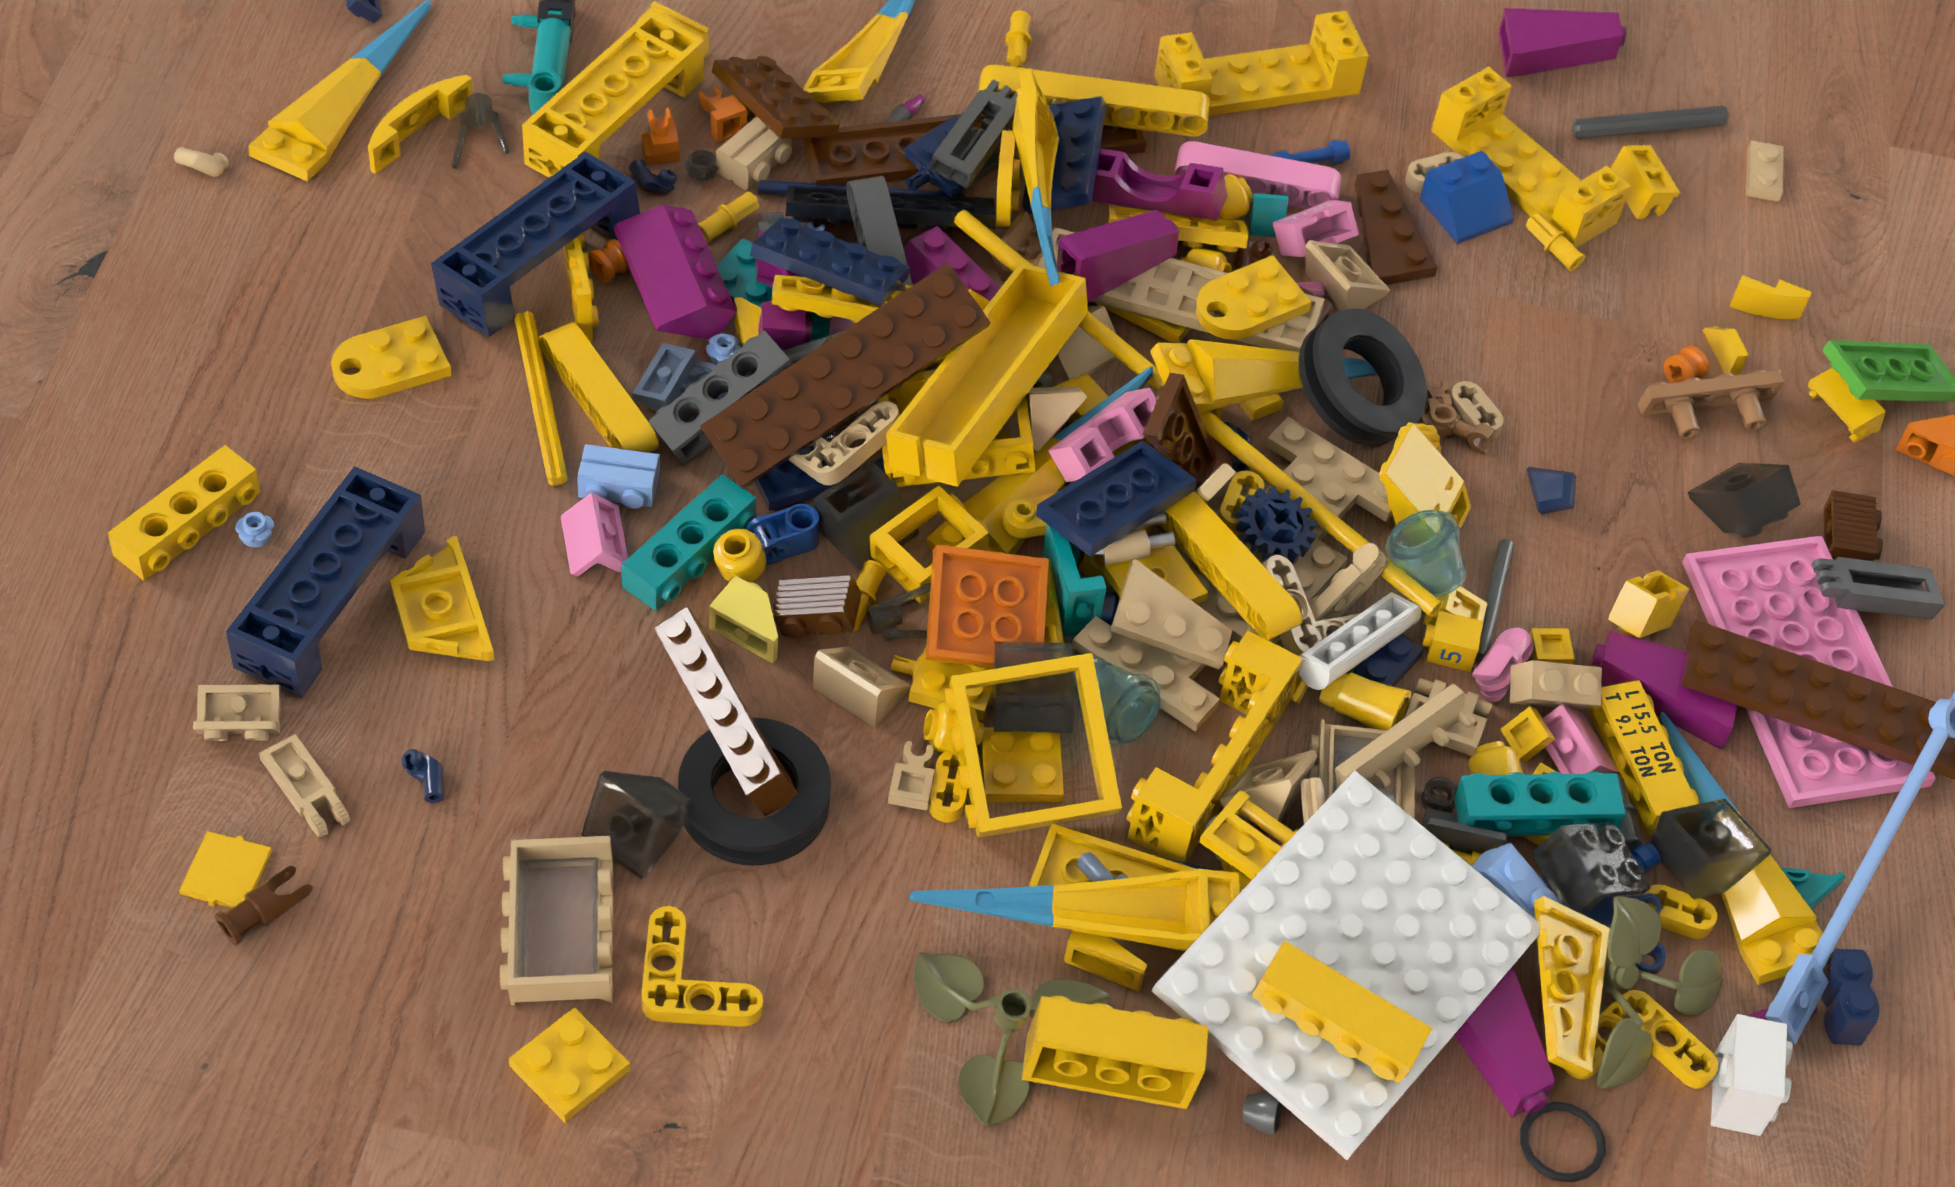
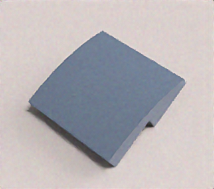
M662 343L632 393L633 398L657 412L661 407L671 404L680 397L689 385L699 382L712 372L716 364L697 360L696 351L693 349ZM698 415L692 416L687 422L694 421Z

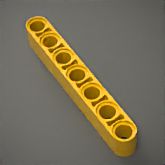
M1003 65L986 66L981 71L978 92L979 90L985 91L994 79L1000 82L997 93L1005 85L1012 88L1008 97L1011 99L1016 93V89L1021 87L1018 73L1027 69ZM1031 69L1048 106L1102 96L1106 103L1104 125L1184 136H1199L1205 133L1208 128L1210 99L1202 92Z

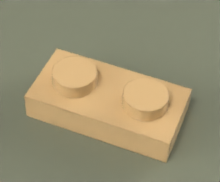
M1751 140L1747 149L1746 196L1779 202L1783 193L1784 146Z

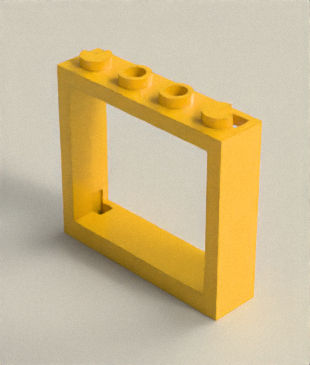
M936 370L921 371L907 380L900 389L895 388L880 398L878 403L889 401L898 407L899 412L904 411ZM1026 396L1016 408L1020 437L992 440L963 480L1035 472L1033 440ZM887 443L882 446L887 488L939 483L938 481L927 479V473L925 472L919 477L890 469Z
M1092 653L951 676L950 688L944 689L947 712L954 711L957 726L951 727L952 743L955 751L961 750L964 765L958 766L959 781L962 790H969L971 804L965 805V814L969 829H976L977 838L1051 826V823L1058 825L1117 815L1120 812L1122 806ZM1074 671L1099 800L989 819L966 689Z

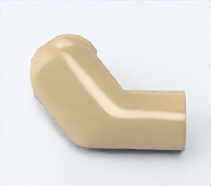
M185 147L177 148L174 153L176 163L191 167L212 177L223 175L224 170L229 166L227 157L222 153H214L211 156L207 153Z

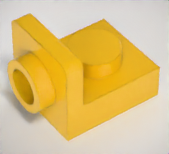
M1451 581L1441 589L1431 592L1442 602L1439 611L1483 620L1484 622L1487 602L1455 582ZM1438 611L1432 617L1425 613L1423 624L1434 625Z

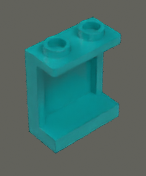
M1047 524L1042 558L1045 557L1052 562L1063 638L1077 636L1095 616L1101 618L1106 585L1103 576L1080 579L1077 566L1081 549Z

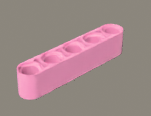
M1194 141L1182 144L1178 151L1174 176L1183 173L1190 163L1222 167L1224 176L1232 174L1238 179L1244 178L1253 197L1254 193L1288 196V206L1309 209L1330 200L1338 201L1341 175L1336 169Z

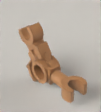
M1425 378L1427 401L1424 412L1417 424L1434 425L1440 437L1451 436L1453 433L1468 440L1473 450L1485 454L1491 445L1489 439L1494 433V429L1487 424L1471 426L1460 421L1461 416L1456 413L1452 406L1451 395L1447 394L1449 388L1448 380L1442 378L1440 388H1433L1429 385L1428 378Z

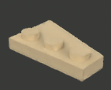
M1135 558L1133 559L1110 631L1220 669L1224 662L1232 630Z

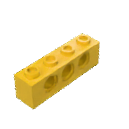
M224 445L110 530L108 537L113 556L143 581L147 580L154 573L162 571L175 557L183 551L191 549L200 538L215 527L224 524L229 516L242 506L250 504L261 493L256 468Z

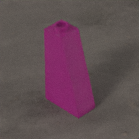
M1505 8L1498 29L1505 76L1517 77L1616 59L1619 47L1624 46L1626 40V28L1621 26L1619 13Z
M1158 210L1069 234L1059 239L1058 272L1086 278L1088 303L1175 256L1179 230L1174 222L1168 220Z
M1609 631L1604 645L1597 643L1591 665L1602 668V686L1606 687L1640 680L1645 693L1649 694L1653 700L1654 712L1657 716L1660 717L1662 711L1675 726L1714 747L1723 749L1734 726L1737 705L1680 686L1686 652Z
M1512 966L1454 1036L1513 1118L1525 1111L1528 1114H1532L1542 1109L1549 1102L1547 1097L1555 1083V1079L1514 967Z

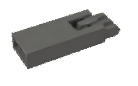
M994 79L985 91L979 90L933 154L930 170L968 189L1000 144L1002 130L1009 131L1012 127L1016 99L1018 97L1017 91L1011 99L1008 97L1012 88L1006 85L997 93L1000 82ZM982 114L987 116L986 119L982 120L981 128L978 131L972 129Z
M1837 557L1835 560L1819 558L1811 564L1813 571L1817 573L1816 579L1818 584L1821 585L1820 591L1822 596L1835 598L1838 608L1933 619L1945 606L1934 574L1930 568ZM1923 582L1925 583L1928 592L1924 591L1922 586Z

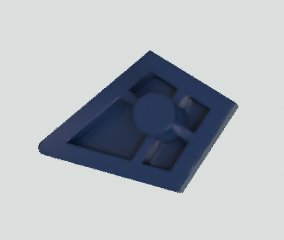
M1528 467L1526 469L1539 513L1547 514L1574 508L1576 475L1573 472Z

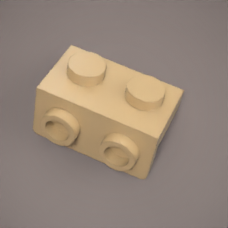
M198 685L197 721L193 722V730L199 735H204V740L228 741L229 734H245V740L268 741L269 734H280V685Z

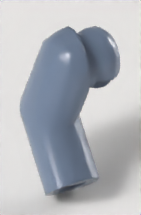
M1091 852L1084 853L1077 861V867L1090 882L1129 878L1124 874H1120L1115 878Z

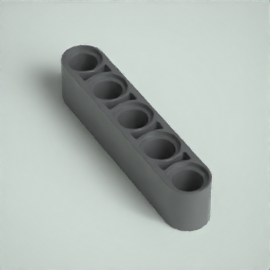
M877 176L848 181L846 185L847 199L858 243L865 246L868 251L881 256L895 257L900 263L907 265L885 178ZM910 273L908 279L897 289L898 291H903L904 285H912Z

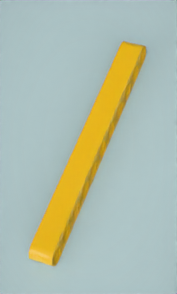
M1082 373L1053 386H1078L1088 396L1067 419L1070 425L1109 397L1087 373ZM1144 437L1130 441L1112 453L1116 457L1142 440L1154 449L1156 448ZM1195 491L1164 510L1166 523L1160 524V526L1167 533L1173 532L1176 544L1258 636L1270 640L1302 623L1301 612L1295 600Z

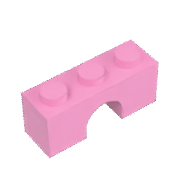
M1150 387L1126 392L1048 450L1066 482L1077 481L1113 459L1115 456L1112 452L1120 446L1145 437L1143 435L1144 429L1156 405V397Z

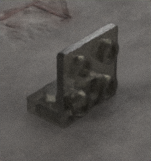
M1611 822L1562 825L1532 852L1562 905L1582 915L1587 914L1605 897L1645 894L1650 889V885L1644 877L1642 867L1635 861L1625 844L1623 834Z

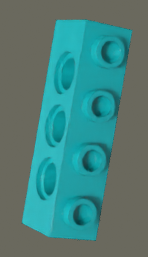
M722 474L621 564L622 588L655 611L659 610L666 602L674 601L682 588L692 578H699L707 565L714 559L713 550L720 536L729 530L745 529L746 525L757 517L756 497Z
M1597 771L1585 774L1550 772L1538 775H1525L1520 772L1508 775L1473 773L1461 776L1454 795L1458 823L1505 833L1507 836L1616 835L1626 814L1617 773L1602 774Z

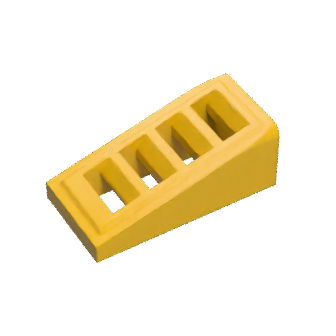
M1072 930L1067 942L1064 957L1065 963L1140 992L1147 969L1145 962L1110 937Z

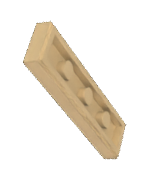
M1223 463L1195 492L1207 502L1236 472L1227 463Z

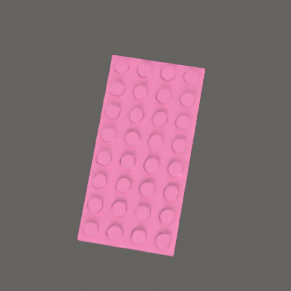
M1822 536L1685 555L1682 564L1710 625L1893 687L1858 611L1838 608L1835 598L1824 597L1821 594V585L1817 582V573L1813 571L1811 564L1819 558L1833 560ZM1745 708L1789 808L1900 792L1913 768V765ZM1929 771L1921 788L1932 786L1936 779L1933 772Z

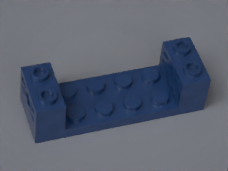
M584 152L431 263L439 305L486 336H492L515 318L510 291L512 284L589 227L595 228L611 239L618 240L613 229L616 223L640 214L636 181L588 152Z
M354 466L227 629L226 635L233 668L270 685H280L281 690L302 698L323 670L318 645L320 639L384 554L388 551L406 559L425 533L421 495Z

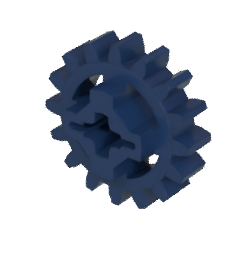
M1271 486L1267 493L1262 488H1258L1253 496L1249 494L1245 498L1235 516L1239 519L1235 530L1244 532L1240 541L1252 545L1250 549L1252 554L1258 551L1262 553L1263 562L1271 556L1281 555L1293 564L1299 556L1304 557L1311 548L1312 543L1317 537L1313 532L1317 526V521L1308 520L1312 509L1301 508L1300 504L1303 500L1301 497L1292 500L1290 498V490L1286 489L1280 495L1275 486Z

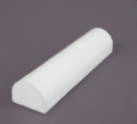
M1393 592L1389 593L1301 654L1300 657L1303 660L1299 674L1302 680L1313 689H1324L1420 620L1422 607Z

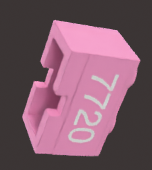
M1330 200L1273 222L1280 254L1283 256L1304 257L1305 245L1309 240L1337 244L1359 235L1351 202Z

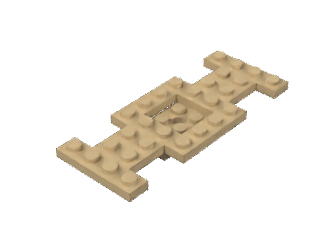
M1289 416L1268 437L1266 447L1291 462L1283 472L1340 519L1355 503L1385 522L1393 515L1392 511L1388 508V497L1384 484L1380 481V473ZM1228 481L1206 502L1217 516H1219L1221 504L1230 484ZM1271 485L1265 490V493L1268 492ZM1241 490V495L1247 497V493ZM1235 509L1234 514L1231 518L1238 519L1237 517H1235L1238 509ZM1318 524L1313 530L1317 537L1312 543L1311 548L1304 557L1299 556L1296 562L1292 564L1307 601L1315 596H1319L1329 586L1334 575L1346 567L1348 560L1346 556L1321 541L1328 532ZM1242 534V535H1236V536H1237V538L1240 540L1241 537L1243 536V534ZM1175 542V548L1208 592L1207 601L1197 605L1232 630L1228 647L1233 641L1239 643L1247 630L1258 635ZM1243 543L1250 551L1252 545L1250 543ZM1258 551L1253 554L1262 564V553ZM1097 616L1073 639V650L1081 655L1092 653L1094 662H1097L1101 669L1195 732L1218 708L1220 698L1193 681L1206 666L1205 664L1110 631L1112 626ZM1280 635L1268 641L1276 644L1280 640Z

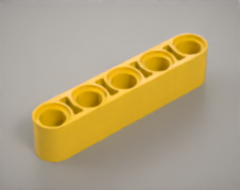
M575 322L568 323L539 336L540 347L545 358L610 448L646 453L658 449V440L652 426Z

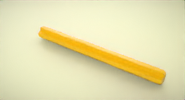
M530 311L517 313L515 323L548 484L551 486L564 485L568 480L534 314Z

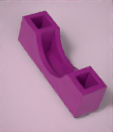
M1100 148L1092 201L1152 211L1158 210L1159 212L1213 221L1218 220L1227 197L1222 167L1190 163L1188 168L1179 175L1159 176L1135 165L1125 152Z
M759 231L758 238H759L765 231ZM756 258V282L771 288L773 287L775 275L804 277ZM772 301L761 303L758 335L765 330L782 351L811 342L812 321H806L805 319L810 317V311L799 309L797 311L784 310L778 305H773Z

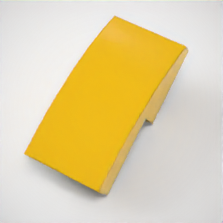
M1742 275L1729 307L1767 318L1800 319L1812 292L1780 279L1774 288Z

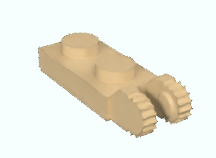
M1370 542L1368 544L1365 543L1363 546L1361 545V549H1357L1353 553V564L1347 569L1337 572L1331 580V585L1320 596H1315L1308 601L1315 621L1340 617L1383 573L1382 570L1388 566L1387 563L1389 561L1386 553L1382 552L1378 545L1371 544Z
M296 734L259 752L261 762L299 815L305 817L308 825L317 837L321 838L328 834L325 821L316 811L318 807L327 804L334 819L341 826L350 822V816L337 797L335 787Z

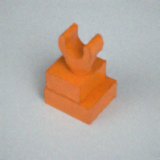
M717 86L714 87V97H706L702 91L699 92V105L702 109L710 112L711 136L717 143L730 139L747 125V109L742 102H739L735 95L722 98V90Z
M666 108V114L662 118H654L651 109L647 113L649 133L641 134V145L646 165L680 162L679 140L670 108Z

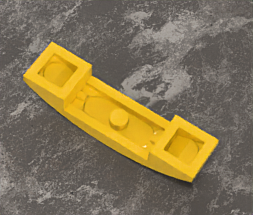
M462 75L436 82L413 93L396 105L381 120L370 138L368 151L371 171L377 174L401 156L399 143L437 115L441 114L451 120L473 104L472 78L468 75Z

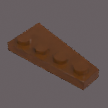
M1382 170L1358 174L1355 180V190L1359 214L1363 220L1362 232L1367 244L1368 251L1366 256L1368 266L1385 285L1434 277L1438 266L1390 172Z
M1170 372L1165 385L1161 386L1158 390L1156 405L1143 435L1161 454L1196 478V487H1200L1210 476L1217 461V456L1184 375Z

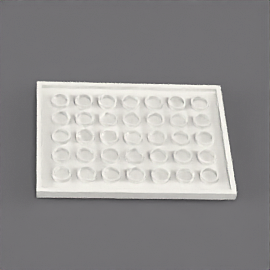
M1354 770L1154 985L1152 992L1182 1018L1190 1019L1195 1024L1208 1026L1207 1040L1348 1160L1540 934L1539 922ZM1284 940L1433 1028L1414 1065L1400 1084L1394 1080H1386L1379 1077L1367 1064L1357 1058H1349L1342 1055L1330 1042L1318 1035L1313 1036L1305 1033L1297 1026L1296 1022L1281 1013L1276 1014L1268 1011L1260 1004L1259 1000L1251 996Z

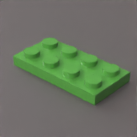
M1829 340L1822 349L1830 360L1831 367L1841 375L1849 386L1851 394L1858 399L1955 402V376L1930 344Z

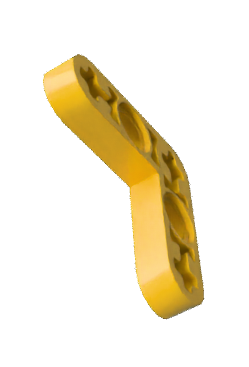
M663 906L656 909L649 919L641 994L642 1011L646 1017L657 1022L746 1027L757 1023L763 1013V995L754 985L682 980L686 918L683 912L676 907ZM664 922H672L670 943L663 942ZM659 956H669L676 962L675 966L668 971L657 970L652 963ZM658 994L665 995L664 1006H656L655 1000ZM679 995H684V1008H678ZM698 995H707L713 999L714 1005L708 1010L700 1011L691 1005V1000ZM721 997H727L726 1011H721ZM741 999L749 1000L748 1011L740 1010Z
M1630 990L1624 993L1622 996L1633 1009L1638 1007L1642 1010L1641 1014H1637L1643 1020L1641 1030L1649 1032L1652 1037L1651 1054L1685 1085L1695 1089L1708 1086L1716 1075L1719 1066L1717 1057L1645 992ZM1617 1001L1599 1015L1592 1073L1580 1077L1565 1070L1573 1078L1588 1079L1599 1071L1607 1041L1601 1038L1598 1029L1605 1026L1614 1029L1626 1015V1012ZM1659 1031L1669 1032L1676 1039L1677 1045L1674 1047L1663 1046L1657 1040L1656 1033ZM1685 1048L1687 1053H1684L1681 1059H1679L1678 1055ZM1698 1063L1705 1067L1704 1070L1700 1069L1697 1072L1691 1069V1065H1697Z

